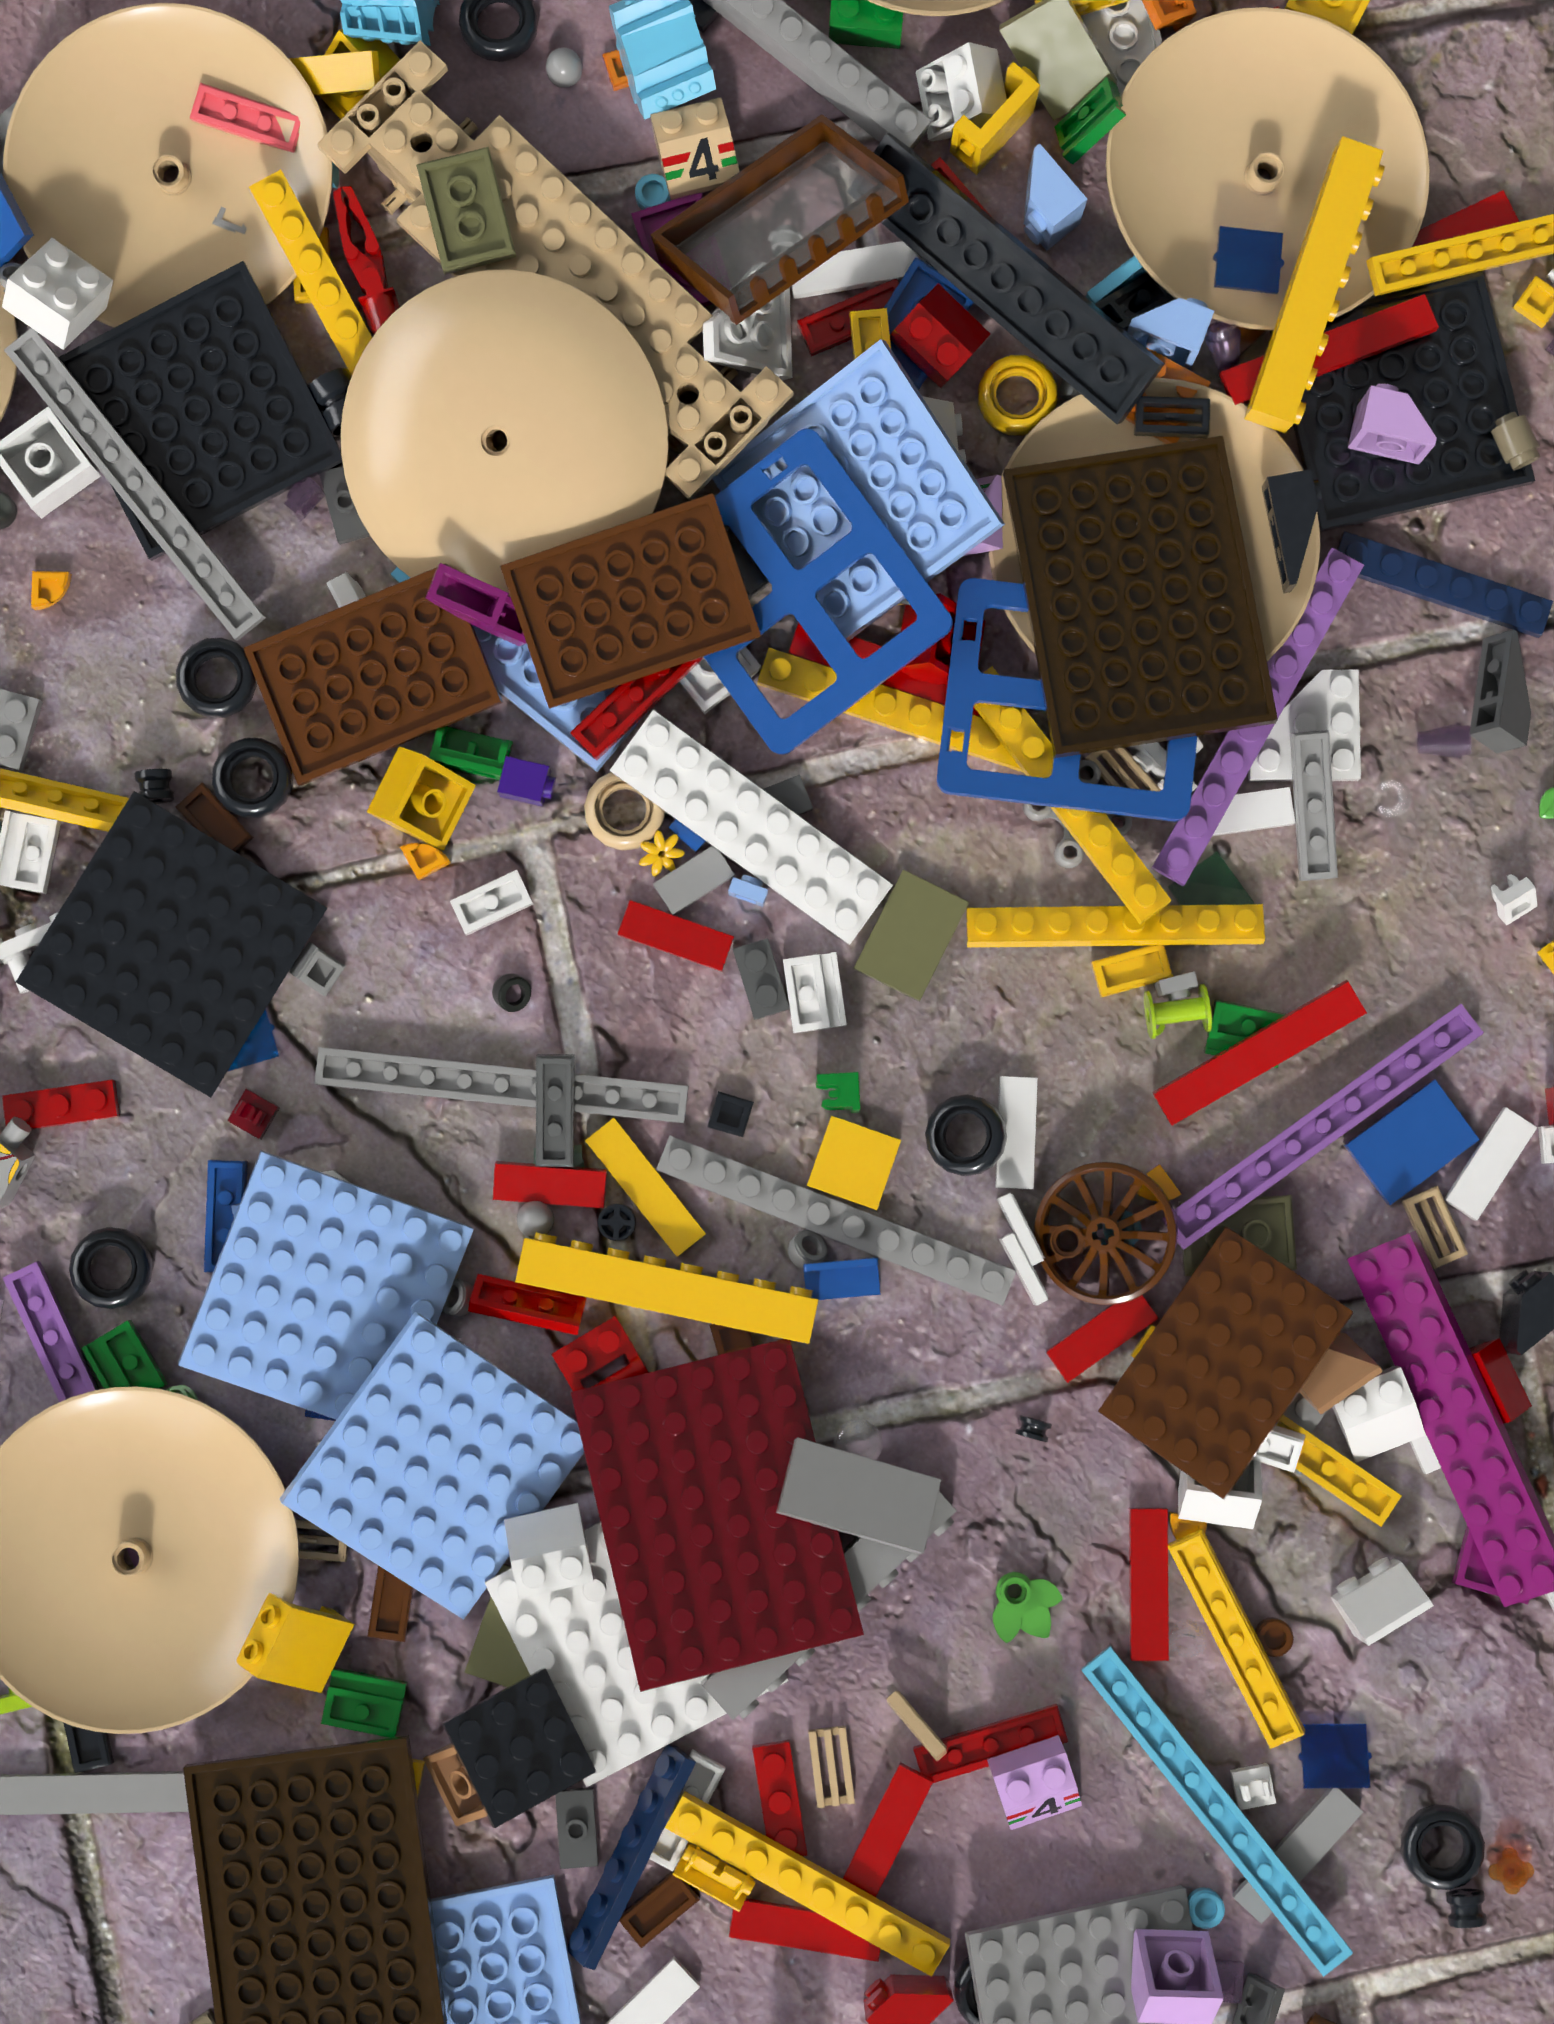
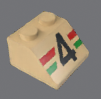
M721 97L650 114L655 144L671 200L716 189L739 173L730 126Z

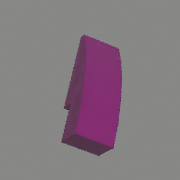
M442 563L438 564L425 599L517 646L526 644L508 592Z

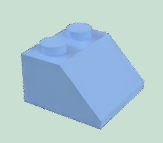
M1038 144L1034 148L1028 171L1024 230L1034 244L1038 245L1040 243L1047 251L1080 224L1087 198L1042 145Z
M1178 298L1133 318L1127 332L1145 348L1156 351L1190 370L1200 351L1214 310L1207 308V304L1201 300Z

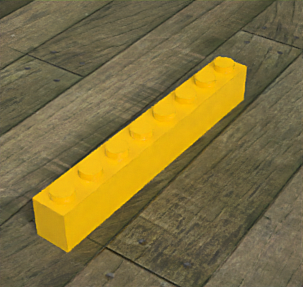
M1344 136L1341 137L1333 149L1244 417L1245 420L1282 433H1286L1294 423L1297 425L1300 423L1306 408V403L1301 402L1305 389L1310 391L1318 369L1312 367L1316 355L1322 356L1328 342L1329 335L1324 334L1327 321L1333 322L1340 305V301L1335 299L1338 288L1345 287L1351 272V267L1346 265L1350 253L1355 255L1362 239L1363 233L1358 232L1361 220H1367L1373 206L1374 199L1368 198L1372 186L1377 187L1385 169V166L1380 164L1384 150Z
M537 1232L534 1239L524 1238L515 1279L517 1283L810 1344L819 1299L811 1298L813 1290L791 1286L790 1293L775 1290L776 1282L754 1278L753 1285L738 1282L740 1276L738 1274L718 1270L716 1277L702 1275L703 1267L681 1263L680 1270L665 1267L666 1259L645 1255L643 1262L629 1259L630 1252L609 1247L607 1254L592 1251L594 1244L572 1240L570 1247L556 1244L557 1236Z

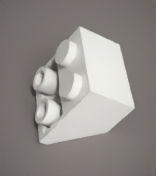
M968 42L916 70L923 114L931 120L927 130L928 140L930 141L952 138L954 125L963 115L981 129L1007 100L998 51L995 48Z

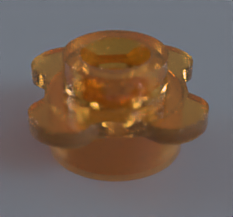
M1505 1848L1499 1861L1496 1864H1491L1488 1868L1489 1877L1493 1880H1499L1504 1885V1890L1508 1894H1517L1520 1888L1534 1874L1533 1865L1529 1862H1523L1518 1857V1853L1514 1848ZM1509 1868H1514L1513 1874H1508Z

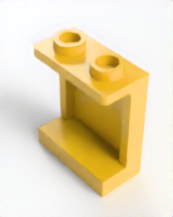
M1014 62L1009 65L1004 83L1007 100L981 129L965 115L954 125L950 153L975 175L986 166L1034 113L1040 84L1035 74L1027 67L1023 66L1020 68Z
M269 1593L236 1662L258 1679L322 1693L353 1629L354 1623L332 1608L321 1606L318 1611L288 1603L278 1595Z

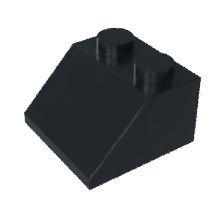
M1525 1270L1508 1283L1511 1288L1503 1294L1499 1338L1506 1353L1522 1356L1554 1330V1275L1552 1272L1531 1271L1528 1273Z

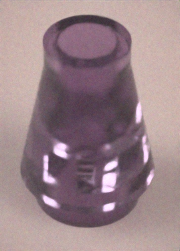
M1219 321L1209 325L1204 339L1217 367L1218 375H1220L1222 371L1239 365L1241 330L1236 328V323L1230 325Z
M1458 722L1424 732H1417L1418 754H1432L1462 759V755H1471L1470 725L1461 726V723Z

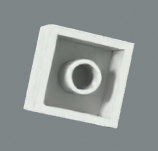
M51 238L7 279L2 308L64 350L106 310L113 280L54 238Z
M49 406L0 440L1 468L30 508L41 519L101 477Z

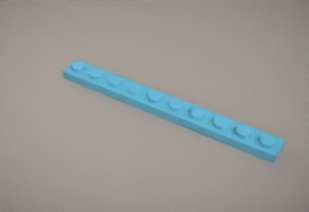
M1108 1646L1083 1666L1081 1671L1322 1976L1327 1975L1352 1955V1949L1114 1649Z

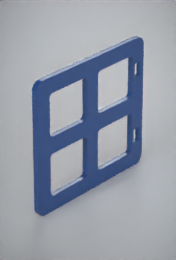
M802 429L714 496L724 526L731 528L772 585L771 593L752 607L760 634L762 635L785 616L794 615L837 675L836 681L788 718L781 719L738 659V653L754 640L704 656L756 731L774 753L785 755L792 752L946 636L952 629L953 620L948 610L825 442L814 430ZM783 457L788 467L771 480L763 471ZM806 465L811 468L851 523L852 529L804 568L798 570L794 568L753 511V504L801 466ZM873 554L917 614V619L872 655L862 659L817 599V593L865 555Z
M969 578L963 581L959 587L936 778L938 788L949 795L1174 822L1184 819L1191 806L1198 736L1168 740L1164 783L1161 791L1084 783L1079 779L1081 754L1060 758L1053 757L1052 775L1048 778L974 770L968 767L967 756L973 706L975 704L986 703L1044 711L1046 709L1040 680L984 674L978 669L984 611L988 608L1028 612L1023 584ZM964 620L977 622L975 641L962 640ZM952 730L964 733L962 752L949 751Z

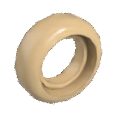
M612 772L598 778L588 791L584 804L585 820L593 836L605 846L621 851L638 849L641 847V842H651L657 830L660 831L665 817L663 809ZM623 789L637 792L646 803L644 820L636 828L626 831L614 829L606 822L603 814L606 799L617 790Z

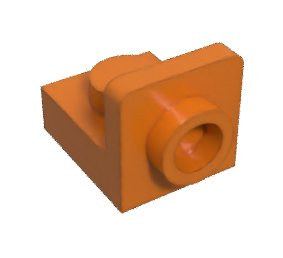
M1142 0L1155 30L1173 26L1174 31L1177 32L1186 27L1197 14L1193 0Z

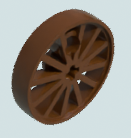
M1095 1162L1072 1169L1061 1176L1048 1189L1037 1210L1034 1237L1045 1257L1041 1264L1048 1276L1058 1287L1069 1295L1088 1303L1114 1305L1142 1296L1163 1278L1175 1255L1178 1228L1175 1212L1170 1200L1163 1189L1151 1177L1126 1164ZM1104 1171L1102 1211L1084 1178V1175L1088 1173ZM1119 1172L1133 1177L1135 1181L1113 1212L1114 1174ZM1072 1181H1075L1088 1206L1090 1215L1059 1195ZM1144 1184L1157 1198L1158 1203L1121 1221L1124 1213ZM1055 1204L1086 1227H1081L1075 1223L1049 1225L1047 1222L1052 1205ZM1163 1210L1168 1232L1127 1230L1125 1228ZM1102 1223L1105 1224L1106 1229L1113 1228L1114 1235L1109 1237V1243H1106L1105 1238H1098L1097 1231L1103 1227ZM1065 1230L1073 1231L1078 1237V1246L1073 1251L1064 1249L1060 1243V1236ZM1047 1233H1052L1050 1237V1245L1055 1253L1054 1255H1051L1048 1246ZM1126 1239L1166 1241L1167 1247L1162 1262H1159ZM1091 1246L1072 1279H1068L1058 1268L1056 1262L1064 1258L1075 1257L1081 1254L1086 1247ZM1121 1250L1133 1255L1151 1267L1155 1273L1146 1282L1139 1285ZM1099 1254L1100 1280L1099 1292L1097 1293L1080 1287L1079 1283ZM1110 1256L1117 1263L1129 1287V1291L1109 1293Z

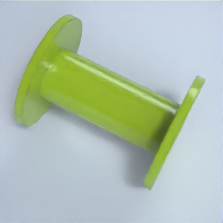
M1199 985L1198 998L1153 1003L1150 991H1145L1144 1012L1150 1039H1155L1156 1036L1161 1035L1165 1029V1024L1201 1019L1205 1031L1210 1032L1212 1029V1014L1206 985Z

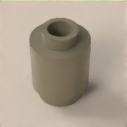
M1511 412L1495 421L1497 427L1491 433L1505 463H1510L1513 470L1527 466L1541 457L1538 452L1540 445L1526 415L1517 416L1516 412Z

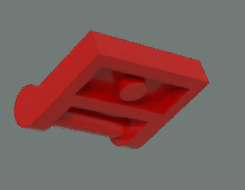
M616 1315L551 1354L572 1391L585 1389L581 1381L583 1378L623 1354L626 1355L630 1364L593 1386L649 1373Z

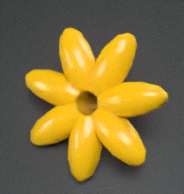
M657 830L654 835V844L645 841L641 842V848L649 854L640 859L639 865L647 866L652 864L651 873L654 877L659 875L663 866L670 872L675 870L676 867L671 858H680L685 854L682 849L673 848L678 841V835L673 834L664 840L662 832Z

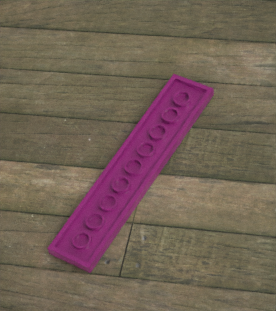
M1416 1231L1347 1258L1394 1365L1401 1367L1416 1402L1424 1431L1503 1606L1507 1607L1554 1592V1533Z

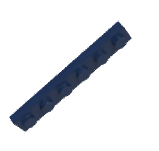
M1346 531L1342 533L1337 550L1364 564L1357 578L1536 638L1543 635L1553 604L1552 600Z
M666 1745L656 1760L654 1770L644 1790L639 1795L638 1803L627 1825L622 1830L619 1842L605 1865L604 1872L594 1893L587 1902V1907L577 1928L570 1937L568 1952L585 1968L596 1969L696 1764L693 1758L675 1745Z

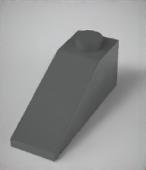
M1513 629L1483 638L1469 733L1470 736L1498 754L1527 746L1531 720V708L1518 632Z

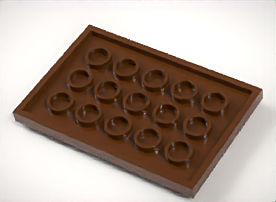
M713 493L500 566L549 709L761 637Z
M437 567L243 648L298 785L302 786L436 731L438 728L448 726L503 703L473 625L425 599Z
M1225 1227L1098 1412L1218 1497L1225 1500L1349 1321L1353 1311L1228 1227Z

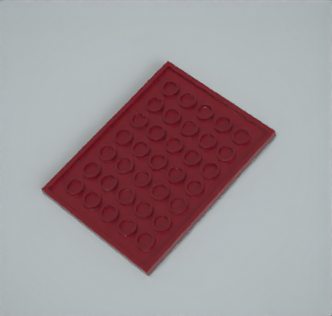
M781 1339L570 1392L640 1692L864 1635L839 1532L776 1513L794 1440L798 1437L816 1443L790 1340Z

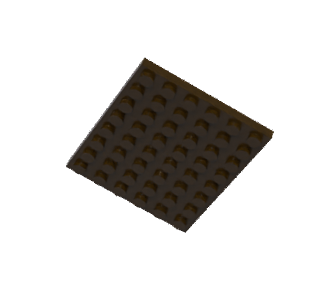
M1223 436L1004 469V483L1054 758L1276 724L1278 717Z
M409 1735L187 1764L183 1767L216 2024H447Z

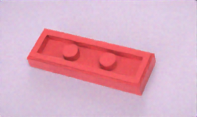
M200 83L189 117L191 121L292 153L295 152L300 127L298 116L292 115L288 111ZM275 116L295 121L289 142L285 141Z

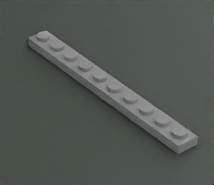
M30 328L5 348L4 351L233 638L238 641L266 618L265 615L37 331Z
M318 1047L315 1085L536 1108V1070ZM575 1074L574 1112L685 1124L689 1086Z
M669 1136L656 1169L667 1175L1002 1306L1016 1274V1271L673 1136Z

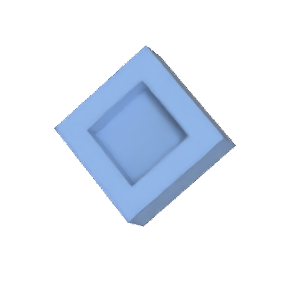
M743 875L741 880L733 877L728 894L729 896L764 907L768 889L762 887L763 882L761 880Z

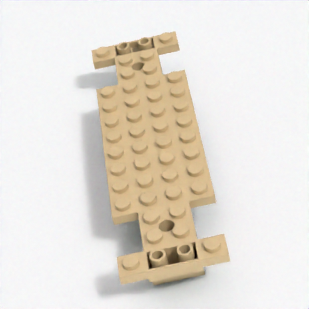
M420 40L317 143L319 150L345 174L368 153L376 162L379 170L392 181L395 191L381 203V206L390 215H393L405 201L412 203L396 219L397 223L441 264L416 165L489 147L516 257L450 274L453 277H457L467 273L486 270L533 272L574 286L610 310L639 343L655 373L665 404L668 424V448L680 454L666 468L665 477L691 501L768 424V421L793 396V391L766 366L740 392L730 383L738 375L736 369L725 366L718 372L708 361H704V357L690 343L703 331V323L713 315L503 117L499 115L475 140H472L469 136L478 128L473 121L471 122L470 118L466 117L458 126L425 95L448 71V68ZM421 142L432 144L431 148L426 152L420 153L414 150ZM685 391H692L698 395L697 401L692 404H684L678 398Z

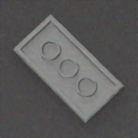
M797 1437L794 1440L776 1513L921 1555L925 1551L941 1479Z

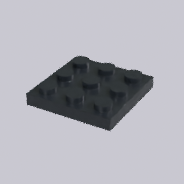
M546 1668L536 1671L442 1722L493 1828H497L597 1772Z

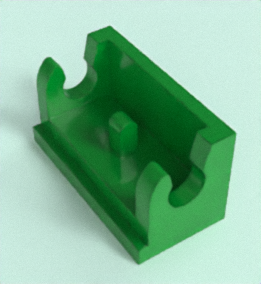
M445 726L436 730L429 758L448 769L500 780L505 757H510L513 741Z
M858 1072L816 1075V1088L822 1090L835 1089L829 1091L828 1095L830 1098H837L835 1100H823L822 1108L830 1111L851 1110V1113H859L860 1092Z

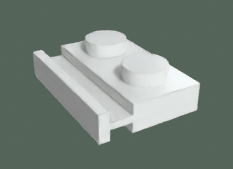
M5 811L0 832L1 886L42 894L47 893L61 825L60 821Z
M836 952L783 959L793 1034L847 1026Z

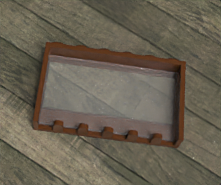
M821 114L650 235L659 262L669 266L727 314L731 322L738 325L906 205L909 200L902 173Z

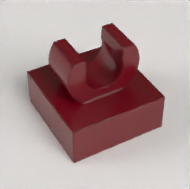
M245 1089L227 1121L262 1140L280 1107L251 1090Z

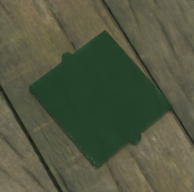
M1215 852L1197 865L1184 886L1173 882L1167 887L1180 905L1255 904L1218 852Z

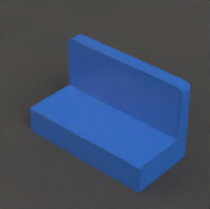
M878 1257L803 1264L805 1289L813 1290L811 1298L819 1300L881 1295Z

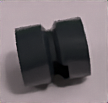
M337 368L328 371L308 385L316 404L323 411L322 414L326 424L335 438L341 437L343 406L347 388L352 377L347 368Z

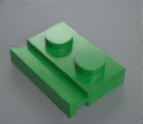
M1108 77L1054 126L1060 148L1064 150L1062 156L1072 165L1126 116L1125 111L1121 109L1123 103L1118 87Z
M1215 999L1212 1011V1029L1207 1033L1208 1037L1204 1053L1216 1056L1283 1017L1286 1013Z
M127 1320L81 1348L104 1389L135 1386L161 1389L168 1385L132 1320Z
M334 1667L331 1672V1680L328 1686L321 1724L388 1738L397 1737L408 1682Z

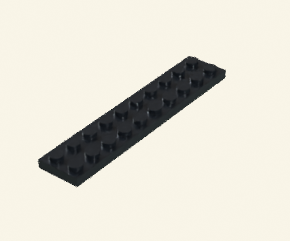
M886 133L874 153L903 174L909 202L881 223L1115 424L1122 423L1165 364L910 147L892 134ZM859 175L847 194L857 202L876 187Z

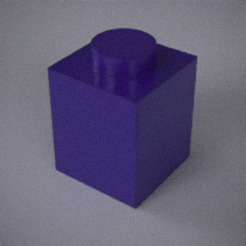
M506 756L497 792L502 798L543 807L545 798L551 799L553 796L556 777L551 776L552 771L547 765Z

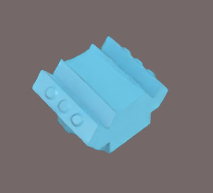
M340 0L342 3L340 16L343 34L352 38H361L365 41L379 40L383 43L397 42L402 45H416L421 40L426 46H430L428 31H434L433 17L435 7L440 5L439 0Z
M621 0L609 6L612 26L617 39L616 47L620 54L634 103L638 105L644 120L650 118V114L669 110L716 90L713 69L708 63L706 46L700 37L693 5L689 0Z

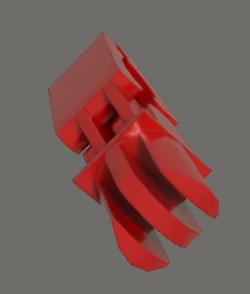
M343 186L333 191L342 246L348 264L362 292L365 294V296L358 297L367 325L375 335L385 321L400 308L394 288H388L384 257L376 236L352 187ZM342 189H343V191L345 192V194L347 195V197H344L343 199H342ZM346 199L349 202L350 210L353 212L354 220L365 232V254L352 244V219L348 214Z

